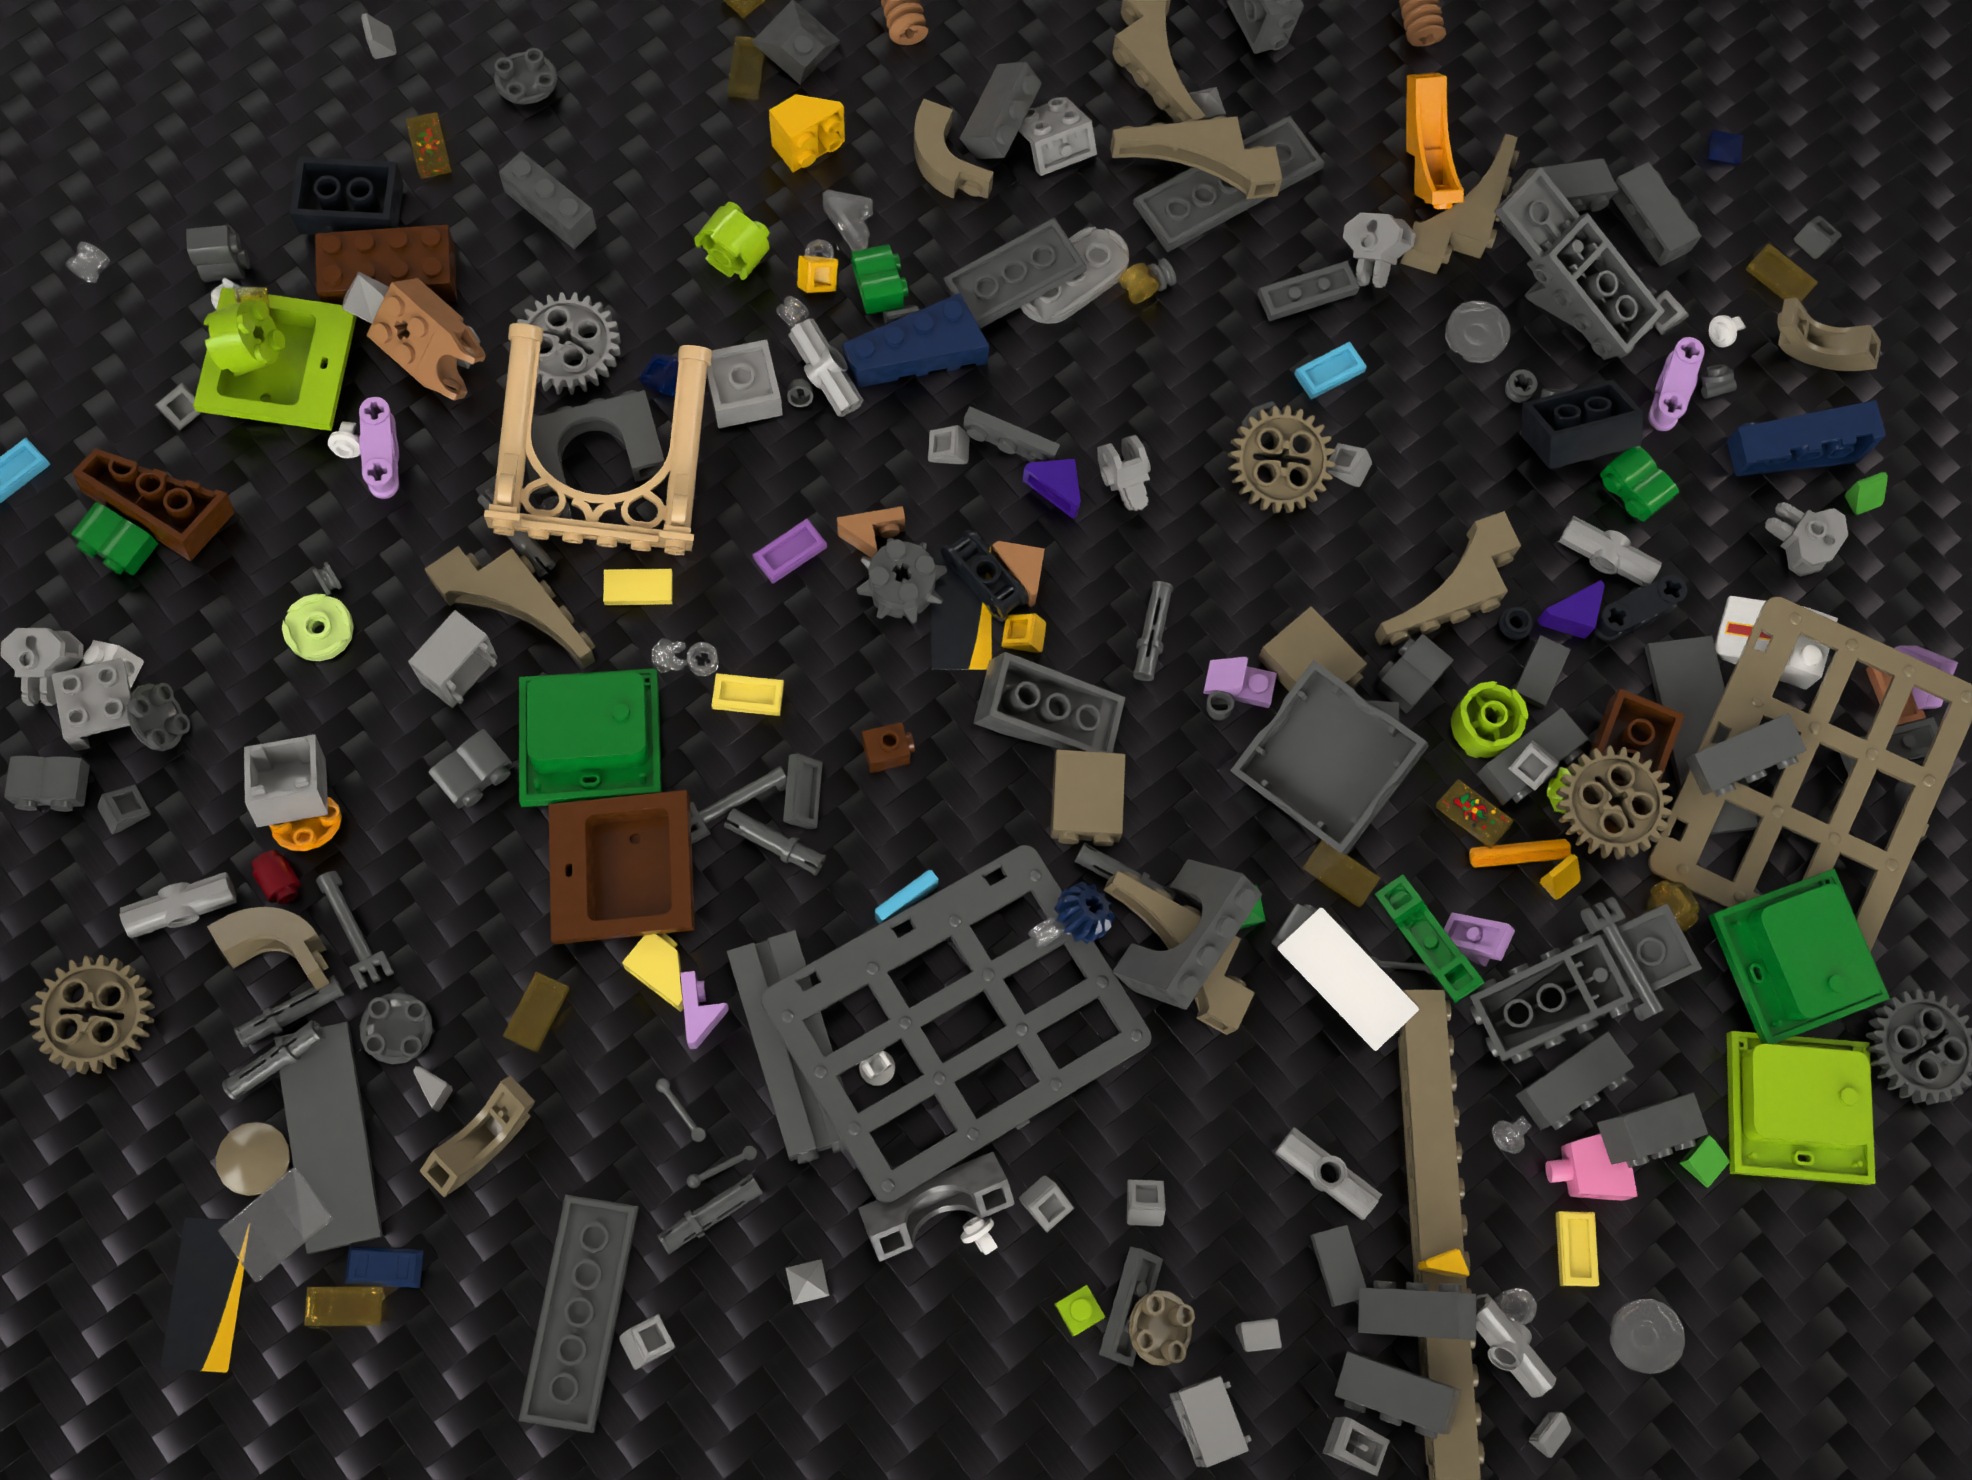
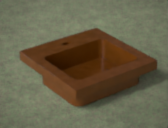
M687 790L548 804L551 942L563 944L695 930L690 794ZM572 867V876L569 877V869Z

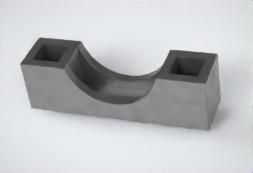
M992 1151L938 1174L894 1202L883 1203L876 1200L858 1209L878 1260L881 1262L914 1248L915 1237L920 1227L937 1214L951 1210H964L974 1213L982 1219L1015 1205L1008 1179Z

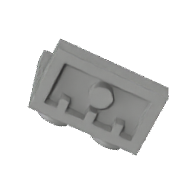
M1067 97L1053 98L1045 105L1029 108L1018 130L1031 143L1035 169L1040 176L1097 155L1092 121Z
M118 658L51 674L63 739L75 751L90 748L88 736L130 726L127 718V703L131 690L123 659Z

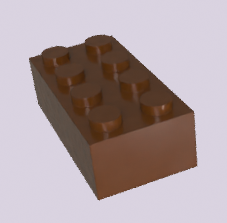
M448 224L315 233L316 288L321 302L343 305L344 296L358 272L390 287L391 282L418 278L444 302H457L455 243Z
M1619 689L1609 699L1590 753L1597 748L1603 756L1604 750L1608 746H1612L1614 754L1617 755L1619 750L1626 747L1627 757L1631 758L1636 752H1640L1639 763L1643 765L1651 759L1653 761L1649 768L1651 773L1659 770L1664 773L1685 714ZM1612 772V781L1616 785L1624 786L1623 777L1618 773ZM1662 773L1661 776L1657 779L1658 783L1661 782L1663 773ZM1595 777V781L1601 783V780ZM1583 791V798L1587 803H1597L1596 797L1592 792ZM1617 799L1609 801L1612 807L1619 805ZM1632 801L1633 810L1637 814L1645 815L1644 806L1638 801ZM1604 819L1605 829L1610 833H1617L1616 824L1612 820ZM1628 822V827L1633 828V824Z

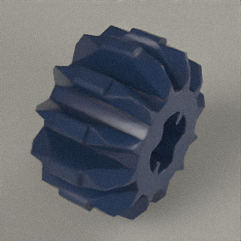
M1083 881L1064 890L1058 898L1054 910L1059 914L1056 922L1063 924L1065 927L1064 933L1070 932L1075 942L1083 940L1088 944L1108 933L1112 927L1111 923L1116 916L1110 911L1113 903L1106 901L1104 898L1106 892L1099 893L1095 884L1087 886Z

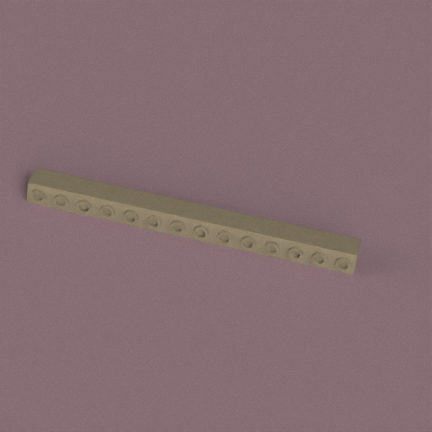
M1402 990L1419 1008V1011L1399 1029L1400 1037H1398L1414 1283H1428L1429 1291H1439V1284L1462 1285V1293H1472L1471 1289L1467 1288L1466 1277L1457 1278L1421 1271L1418 1268L1419 1262L1457 1248V1250L1460 1249L1468 1271H1470V1257L1468 1251H1464L1463 1236L1467 1235V1218L1465 1214H1461L1460 1200L1464 1199L1465 1186L1463 1178L1458 1176V1163H1461L1462 1147L1461 1143L1456 1141L1455 1127L1459 1125V1110L1457 1105H1453L1452 1091L1456 1090L1457 1078L1455 1070H1451L1450 1056H1453L1454 1053L1453 1036L1448 1035L1447 1021L1451 1019L1450 1000L1445 999V990ZM1418 1337L1420 1375L1462 1390L1450 1434L1438 1433L1437 1439L1424 1436L1426 1465H1429V1480H1481L1480 1464L1484 1463V1447L1482 1441H1478L1477 1425L1481 1424L1480 1404L1475 1402L1474 1387L1478 1386L1479 1375L1477 1365L1472 1364L1471 1349L1475 1348L1476 1340Z

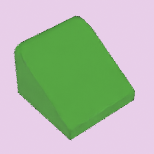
M1886 472L1859 480L1846 492L1844 496L1855 515L1880 507L1883 504L1888 480Z
M1708 1134L1696 1142V1146L1691 1148L1680 1164L1708 1188L1728 1165L1730 1160L1717 1142Z

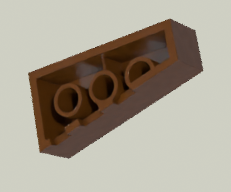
M97 448L72 472L82 493L143 529L154 539L190 562L234 514L229 496L225 492L217 489L211 491L202 488L199 483L170 477L167 472L138 466L135 461Z

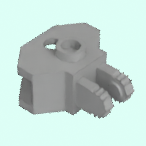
M1361 212L1345 224L1343 238L1354 250L1353 258L1358 259L1355 279L1359 286L1369 285L1372 270L1374 273L1372 280L1375 287L1382 288L1386 286L1391 265H1396L1397 259L1414 247L1416 233L1405 220L1394 219L1390 214Z
M1136 435L1122 439L1124 461H1121L1118 452L1111 443L1097 447L1098 463L1105 485H1110L1111 491L1119 490L1125 508L1135 511L1138 509L1142 510L1148 505L1147 502H1149L1146 496L1147 492L1144 481L1150 480L1148 472L1151 471V466L1141 441Z
M1785 502L1778 503L1775 513L1787 523L1774 517L1768 518L1765 523L1767 531L1783 541L1781 547L1786 550L1789 570L1800 577L1820 572L1826 563L1833 560L1848 537L1846 517L1834 508L1816 513L1808 510L1806 513H1803L1796 507H1792L1791 504Z
M16 628L1 642V657L15 670L14 677H21V699L27 706H34L39 703L40 699L41 703L46 706L56 704L51 674L71 670L83 659V644L69 631H53L50 628Z

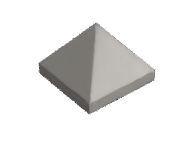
M1216 87L1189 93L1192 100L1205 114L1204 120L1225 116L1226 112Z
M822 1259L786 1268L793 1305L829 1296Z

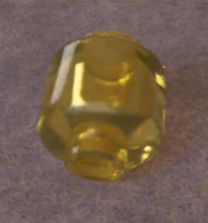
M1665 880L1656 884L1650 890L1651 897L1647 901V910L1649 912L1668 904L1682 932L1692 927L1698 921L1699 917L1697 914L1700 910V904L1684 883H1669Z

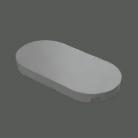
M1088 227L1077 232L1069 240L1086 264L1087 271L1021 306L1020 309L1032 320L1045 324L1058 323L1069 318L1123 278L1129 263V250L1125 240L1118 233L1107 228L1102 230L1096 229L1097 227Z

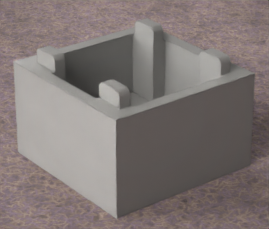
M767 339L712 350L711 366L707 367L706 377L718 428L783 415L781 396Z
M454 610L408 662L421 684L453 708L457 702L461 704L464 701L462 697L490 666L494 667L497 664L496 659L498 657L487 634Z
M315 734L244 747L245 804L257 827L328 815L326 758Z
M1221 1376L1209 1378L1170 1393L1197 1467H1209L1248 1452L1249 1449L1246 1443L1252 1441L1250 1435L1243 1436L1226 1391L1227 1388L1231 1387L1230 1382L1223 1383Z

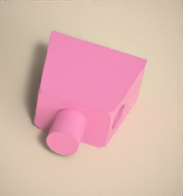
M1601 1134L1561 1146V1160L1546 1161L1545 1170L1548 1181L1550 1183L1566 1181L1570 1197L1622 1201L1638 1196L1632 1167L1628 1168L1626 1162L1611 1165Z

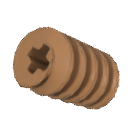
M881 0L886 24L889 29V36L893 42L900 45H913L926 37L928 28L925 27L926 18L923 15V7L920 5L921 0Z
M1439 0L1399 1L1406 37L1413 46L1432 45L1440 42L1446 36V30L1443 27L1444 20L1441 17V7L1438 6Z

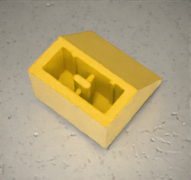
M795 94L769 110L771 144L792 172L800 168L809 167L818 157L827 152L837 150L845 142L844 106L841 102Z

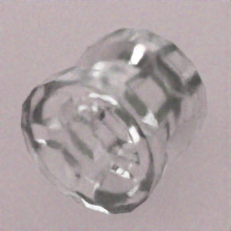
M82 241L77 246V254L75 257H70L66 265L77 276L88 282L96 283L99 279L100 269L107 267L110 259L97 247Z
M1521 1288L1505 1290L1499 1293L1494 1300L1509 1320L1526 1325L1536 1315V1301L1527 1290Z

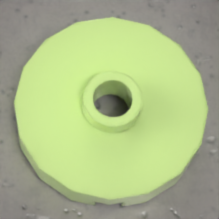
M318 593L304 596L293 603L288 609V614L282 624L284 640L292 651L305 660L319 662L332 659L344 651L352 639L354 629L352 616L344 604L336 598ZM317 626H325L321 633H314Z

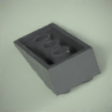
M1004 652L989 661L974 724L1007 736L1062 750L1113 753L1125 697Z

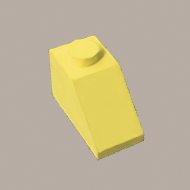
M665 933L644 935L622 964L629 973L681 1012L684 1009L680 974L682 973L678 951L675 949L678 944Z

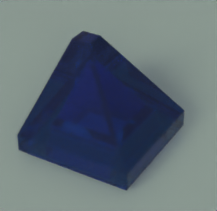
M1712 130L1709 159L1740 164L1743 135Z
M654 353L641 374L639 381L668 396H673L676 392L678 357Z

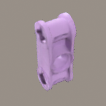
M1685 337L1678 341L1674 351L1666 358L1664 368L1657 381L1655 396L1648 413V419L1653 428L1659 431H1668L1676 425L1678 419L1686 412L1690 397L1695 389L1698 380L1697 375L1704 356V347L1699 340L1693 337Z
M371 397L363 401L359 408V448L362 459V475L364 481L368 484L370 492L375 497L387 499L395 495L399 489V446L396 436V421L390 412L388 403L384 399Z

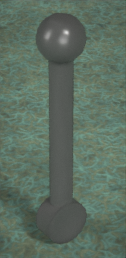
M1370 956L1380 968L1423 970L1428 974H1432L1427 966L1422 963L1379 961L1378 958Z
M665 1078L659 1079L656 1083L657 1090L664 1092L692 1131V1139L695 1142H702L706 1137L705 1130L696 1126L670 1090V1082Z
M746 1146L743 1149V1153L699 1175H689L686 1181L687 1185L690 1188H697L701 1181L743 1160L752 1161L757 1156V1150L753 1146Z

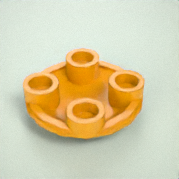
M328 797V815L269 825L273 838L281 847L291 851H308L318 848L332 839L340 827L342 816L339 805L331 797Z

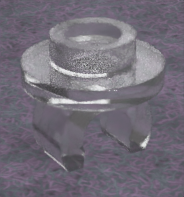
M660 639L657 645L653 647L651 654L652 663L656 665L657 670L661 673H667L670 669L675 671L683 669L688 664L687 660L677 659L674 652H682L686 648L685 644L682 642L671 643L669 639Z
M1523 1116L1512 1123L1498 1121L1492 1128L1494 1141L1501 1150L1517 1154L1525 1147L1523 1135L1532 1126Z

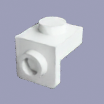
M93 640L83 656L80 667L121 658L126 665L131 689L144 661L120 645Z

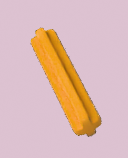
M1566 839L1473 847L1469 851L1470 864L1475 868L1566 859L1571 854V844Z

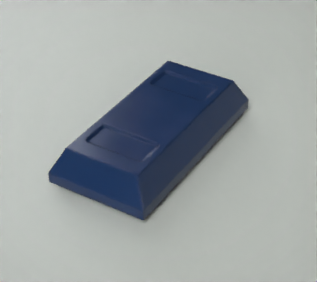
M349 1246L345 1284L420 1288L424 1250Z

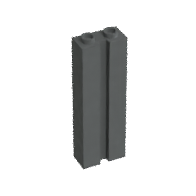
M793 930L770 937L767 941L761 943H751L728 950L729 961L789 1160L797 1159L798 1164H802L819 1158L818 1152L832 1148L833 1153L846 1150L842 1140L761 1003L762 995L768 987L806 966L796 931ZM810 976L796 982L803 992L813 987ZM821 1012L803 1021L824 1057L833 1053ZM839 1075L837 1076V1079L844 1089L841 1076Z

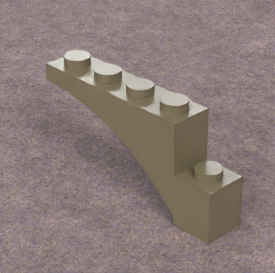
M1123 0L1121 14L1129 26L1115 35L1112 51L1115 61L1133 75L1136 84L1146 89L1153 97L1158 108L1165 110L1172 117L1174 123H1180L1189 119L1196 121L1204 120L1205 114L1192 100L1180 80L1168 47L1166 16L1169 12L1171 0Z
M1218 116L1213 119L1199 121L1189 119L1180 123H1155L1151 126L1143 127L1125 126L1113 130L1110 146L1112 158L1141 157L1178 162L1219 177L1245 193L1246 199L1278 196L1283 179L1276 146H1254L1250 149H1244L1238 116Z
M1505 134L1490 169L1481 181L1464 197L1463 202L1454 204L1452 208L1424 222H1414L1411 228L1416 233L1414 247L1402 255L1401 264L1437 274L1441 264L1448 263L1452 250L1481 258L1486 247L1492 248L1497 234V230L1492 229L1494 221L1499 222L1500 220L1494 210L1501 204V195L1506 196L1511 184L1512 177L1507 176L1509 169H1514L1518 159L1519 151L1514 150L1518 137Z
M1505 511L1473 523L1467 532L1469 538L1467 547L1454 572L1436 591L1421 603L1401 615L1382 622L1374 634L1379 646L1391 642L1392 646L1407 641L1410 635L1421 631L1424 635L1439 629L1442 623L1451 621L1452 624L1460 623L1471 616L1470 613L1479 610L1482 613H1487L1501 605L1500 601L1508 590L1497 568L1514 560L1513 556L1521 547Z
M457 546L425 568L430 581L449 606L455 602L488 607L513 615L552 637L584 669L595 662L591 651L595 648L593 642L584 631L578 634L571 625L575 620L564 605L560 608L557 607L552 600L555 597L554 592L544 580L538 582L532 575L536 570L525 555L519 558L511 548L482 568L472 553L465 555L460 547Z
M1116 872L1108 879L1103 890L1124 903L1141 917L1161 938L1168 949H1172L1184 942L1196 929L1202 913L1196 908L1187 905L1181 906L1172 901V897L1167 892L1156 888L1152 890L1141 884V879L1129 872ZM1237 936L1233 938L1194 997L1199 1011L1196 1019L1226 1035L1238 1030L1255 993L1246 988V983L1241 979L1230 975L1224 976L1241 940Z

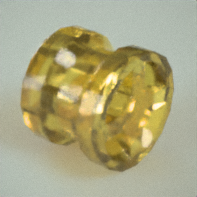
M1138 263L1130 267L1120 276L1118 281L1122 288L1129 291L1128 297L1132 303H1140L1146 300L1159 287L1155 278H1150L1148 275L1149 269L1145 263Z

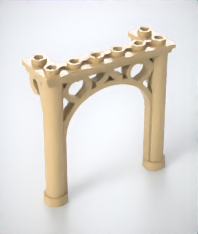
M510 324L508 340L511 341L494 500L493 504H489V510H485L484 513L488 528H494L493 533L505 536H513L514 531L528 532L529 538L548 540L549 535L563 536L562 541L576 544L583 543V539L597 540L596 545L614 548L617 547V543L631 544L630 549L637 551H651V547L665 548L664 553L671 555H685V551H692L694 534H691V520L707 367L711 366L712 350L695 345H682L679 347V365L670 448L666 461L659 472L645 484L624 493L611 495L590 494L575 490L559 482L546 471L534 452L531 433L544 330L531 324ZM527 457L533 470L540 478L528 483L523 489ZM669 475L666 505L664 506L662 500L651 491L657 488ZM545 486H549L557 493L559 503L552 510L535 509L529 502L530 494ZM565 497L572 499L571 506L577 507L583 512L585 521L557 518L565 510ZM644 497L658 509L657 517L650 522L633 520L628 514L630 504ZM589 504L598 506L595 508L594 511H592ZM622 504L621 516L626 525L599 522L605 513L616 511L615 505ZM521 505H523L528 514L520 513ZM664 522L663 530L655 529Z

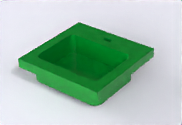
M657 668L519 677V802L521 807L547 806L548 804L662 792Z
M1835 868L1708 915L1761 1044L1778 1043L1890 999Z

